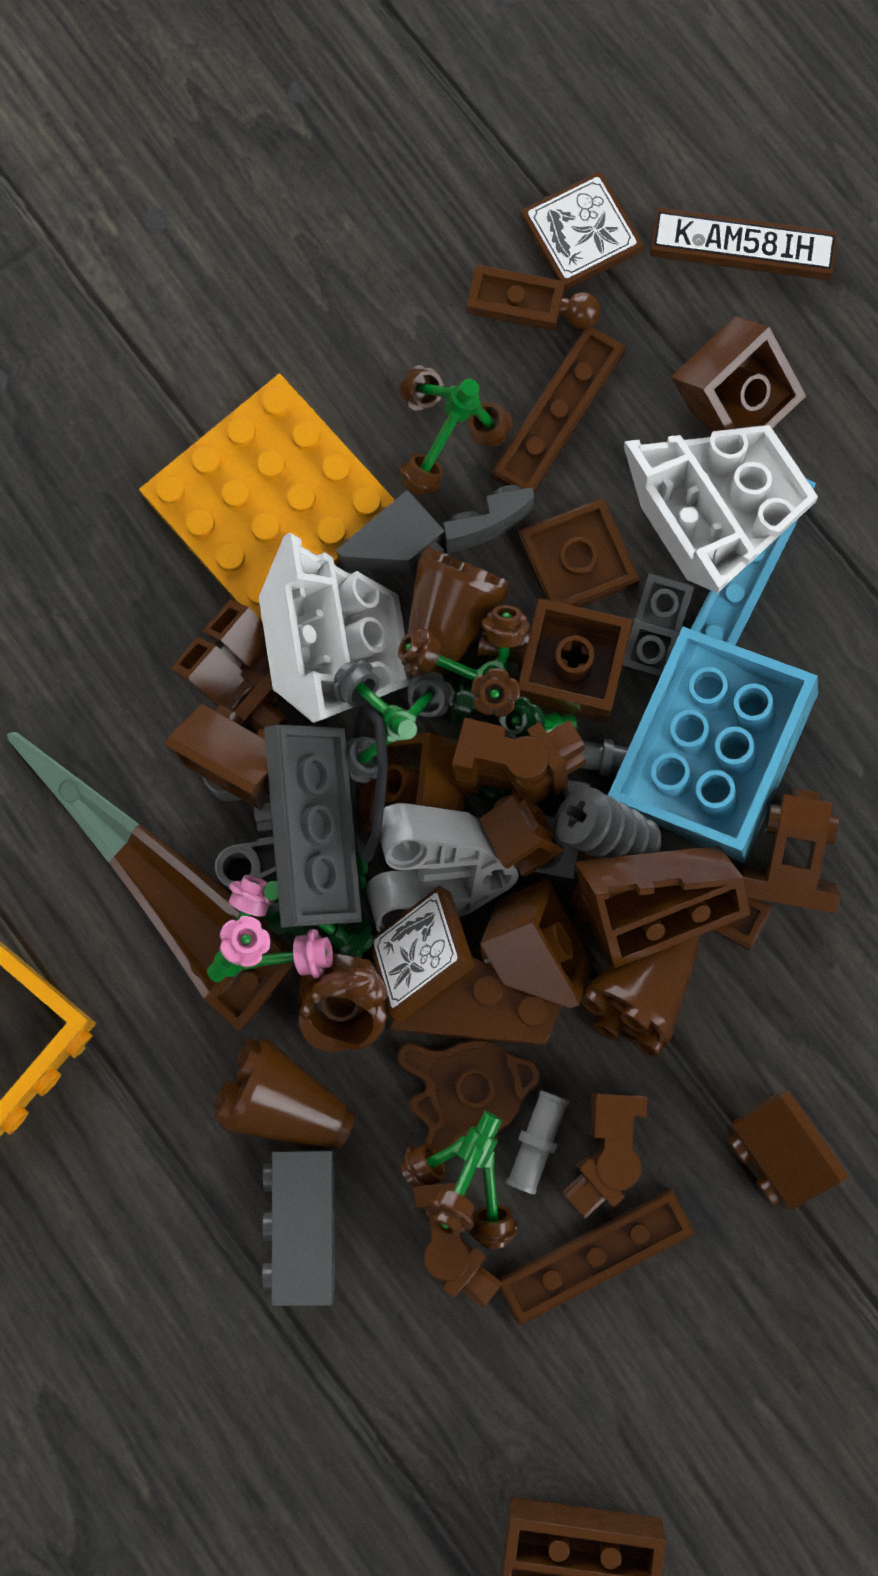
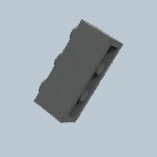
M335 1151L272 1152V1162H264L263 1190L264 1192H272V1212H264L263 1242L272 1243V1263L263 1264V1294H272V1306L333 1305L335 1302Z

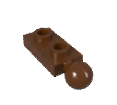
M476 264L466 305V314L556 331L558 318L563 316L566 317L571 326L577 329H587L598 322L601 315V305L598 299L588 292H579L570 298H564L565 281Z

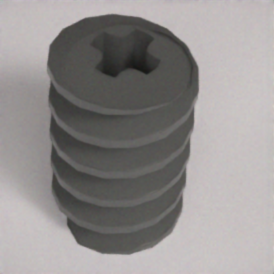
M586 787L571 793L562 802L555 816L554 829L558 839L597 859L659 852L661 848V833L656 822L650 817L642 815L639 811L629 808L626 804L616 801L613 797L603 794L598 789Z

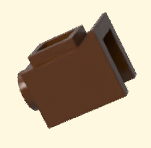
M517 794L502 797L493 805L491 811L479 818L502 866L509 869L516 864L522 876L527 877L565 851L563 847L552 842L551 837L554 833L541 808L525 799L522 801Z

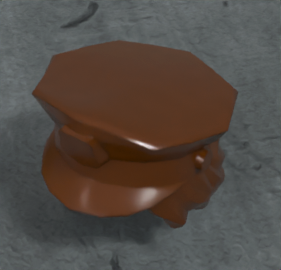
M333 953L332 966L325 968L323 976L319 978H314L312 974L301 976L297 998L301 1005L299 1028L304 1039L315 1049L326 1052H340L346 1049L360 1050L370 1046L385 1029V1022L389 1016L385 1000L388 992L385 983L370 960Z

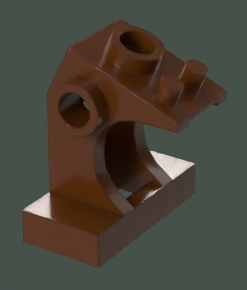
M793 789L791 794H783L775 804L769 805L765 821V833L773 834L767 864L764 869L740 865L739 873L743 876L748 898L837 913L840 893L836 883L819 880L826 844H834L838 831L839 817L831 815L832 802L821 801L820 794L817 792ZM787 837L812 841L806 867L782 863Z

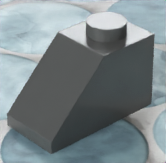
M407 490L336 549L338 561L345 570L411 574L417 569L420 556L423 555L426 546L439 552H444L442 547L445 545V530Z

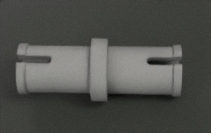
M540 1090L526 1131L521 1130L518 1140L522 1144L511 1174L507 1178L506 1183L530 1194H536V1188L549 1153L554 1154L558 1144L554 1143V1139L565 1109L570 1101Z

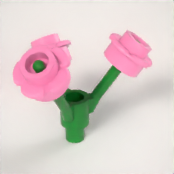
M244 875L242 881H235L229 885L232 893L228 902L231 906L240 910L236 921L230 920L222 927L220 932V938L222 939L220 950L215 954L214 962L208 966L207 974L214 982H221L227 976H236L243 969L249 970L265 965L295 962L296 969L301 976L312 974L314 978H319L323 976L325 968L332 966V946L327 937L322 938L316 929H310L308 935L295 937L293 951L263 954L269 950L270 937L266 930H262L261 923L257 919L250 917V915L265 916L269 905H274L276 902L268 900L264 895L267 881L255 876Z

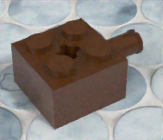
M539 598L531 633H526L524 641L520 645L509 648V662L519 664L518 669H522L518 682L520 697L528 698L530 703L536 704L540 708L608 723L633 619ZM483 629L477 656L497 659L499 647L487 641L486 631ZM570 654L579 656L577 668L567 666Z

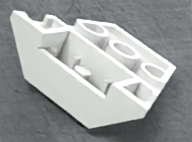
M770 425L713 431L711 437L683 440L681 435L668 436L667 442L641 445L640 440L625 441L624 443L625 453L642 510L685 578L716 593L724 588L805 513L818 498Z
M289 533L282 539L259 595L273 690L314 723L353 708L348 703L343 702L342 699L337 700L333 694L335 674L341 666L348 662L357 664L358 661L365 660L372 665L371 671L379 678V687L375 693L378 697L408 686L409 682L413 679L412 675L404 671V666L398 658V648L405 636L398 594L358 571L349 574L334 565L332 556L325 552L318 555L301 546L302 539Z

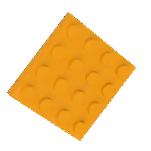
M280 373L139 488L145 500L236 602L249 607L261 621L259 595L285 535L291 533L302 539L301 546L316 555L325 552L332 556L334 565L339 563L336 549L395 501Z

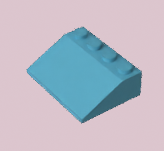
M682 627L608 796L626 804L629 808L639 811L642 815L650 817L657 825L701 847L720 846L727 857L745 864L817 698L818 675Z

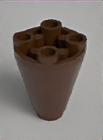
M426 546L417 564L408 633H414L417 629H428L431 632V636L440 640V655L458 663L483 630V618L487 617L489 612L504 602L508 594L507 589L510 581ZM437 665L431 670L444 676H448L451 672ZM414 672L411 674L413 676H422V674L418 672Z
M701 935L616 969L611 964L586 987L580 1001L596 1017L593 1023L595 1030L613 1041H617L619 1037H622L632 1042L645 1055L657 1058L672 1038L699 948L697 943Z
M248 1037L236 1059V1064L240 1066L234 1082L226 1080L216 1097L214 1107L218 1109L214 1120L219 1122L218 1126L229 1132L322 1149H327L331 1146L339 1150L351 1132L355 1121V1113L346 1110L347 1105L275 1044L262 1037L258 1041Z

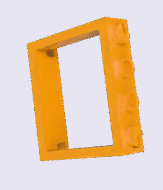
M0 941V965L67 1022L0 1100L1 1136L4 1132L10 1135L23 1123L29 1114L25 1107L37 1093L40 1096H44L52 1089L61 1077V1073L57 1069L69 1055L76 1058L86 1049L85 1045L93 1037L89 1032L97 1023Z

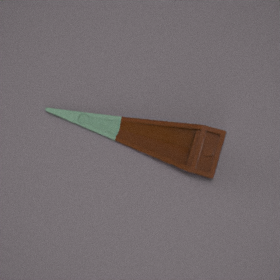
M8 733L7 738L68 810L135 897L179 960L203 999L238 1031L244 1029L295 968V962L265 965L249 970L243 969L236 976H227L221 982L211 980L207 974V968L214 962L215 954L220 950L222 941L220 938L221 929L228 921H236L240 910L234 908L228 902L231 893L19 733ZM250 915V917L257 919L261 923L262 930H266L269 934L270 947L263 954L293 951L289 945L268 927L270 922L261 916Z

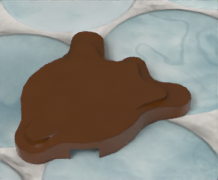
M464 1041L443 1050H431L415 1043H406L400 1047L397 1055L398 1063L403 1069L425 1082L424 1092L413 1096L409 1107L428 1127V1134L424 1144H430L437 1152L449 1147L461 1136H467L471 1126L477 1127L484 1111L491 1112L502 1119L497 1132L504 1129L517 1115L526 1094L535 1088L540 1080L539 1068L532 1060L517 1058L489 1041Z

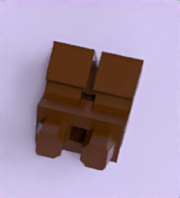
M230 599L203 630L216 645L197 637L170 669L181 679L188 682L216 708L218 705H221L239 715L243 719L240 726L252 733L268 726L288 725L289 720L275 708L283 697L275 692L272 687L263 623L249 607Z
M464 718L452 766L455 777H457L456 781L459 791L462 793L478 796L481 785L512 791V794H517L522 801L525 799L535 804L544 800L549 795L551 789L555 796L568 789L567 775L586 764V759L582 753L585 750V744L570 720L549 732H546L539 722L527 729L528 736L511 739L507 736L506 727Z
M591 1093L589 1135L599 1138L598 1148L591 1158L584 1155L575 1164L581 1174L562 1190L564 1195L585 1218L605 1200L614 1208L625 1198L621 1191L632 1187L638 1181L641 1174V1163L636 1152L633 1151L634 1117H647L648 1097Z
M457 1182L414 1187L416 1209L418 1211L426 1210V1203L433 1201L437 1191H454ZM431 1227L432 1241L428 1244L424 1256L427 1270L445 1285L443 1289L453 1298L462 1290L484 1308L502 1285L498 1279L481 1266L487 1257L474 1247L472 1250L461 1240L460 1232L456 1237H449L438 1233Z

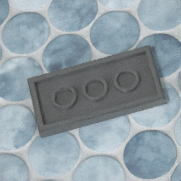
M291 725L264 727L281 927L362 922L345 728Z

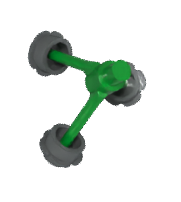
M360 660L357 664L348 662L339 668L334 677L333 694L337 700L342 699L343 702L348 703L352 707H359L368 702L383 718L386 746L396 740L413 738L417 732L415 721L418 715L423 717L441 716L447 712L449 708L448 703H451L454 698L451 684L445 682L443 676L435 671L422 674V676H415L409 682L408 702L411 708L406 711L396 705L388 706L375 694L379 687V678L371 671L373 667L368 661ZM370 737L348 740L346 742L350 779L363 784L368 783L370 779H377L376 740Z

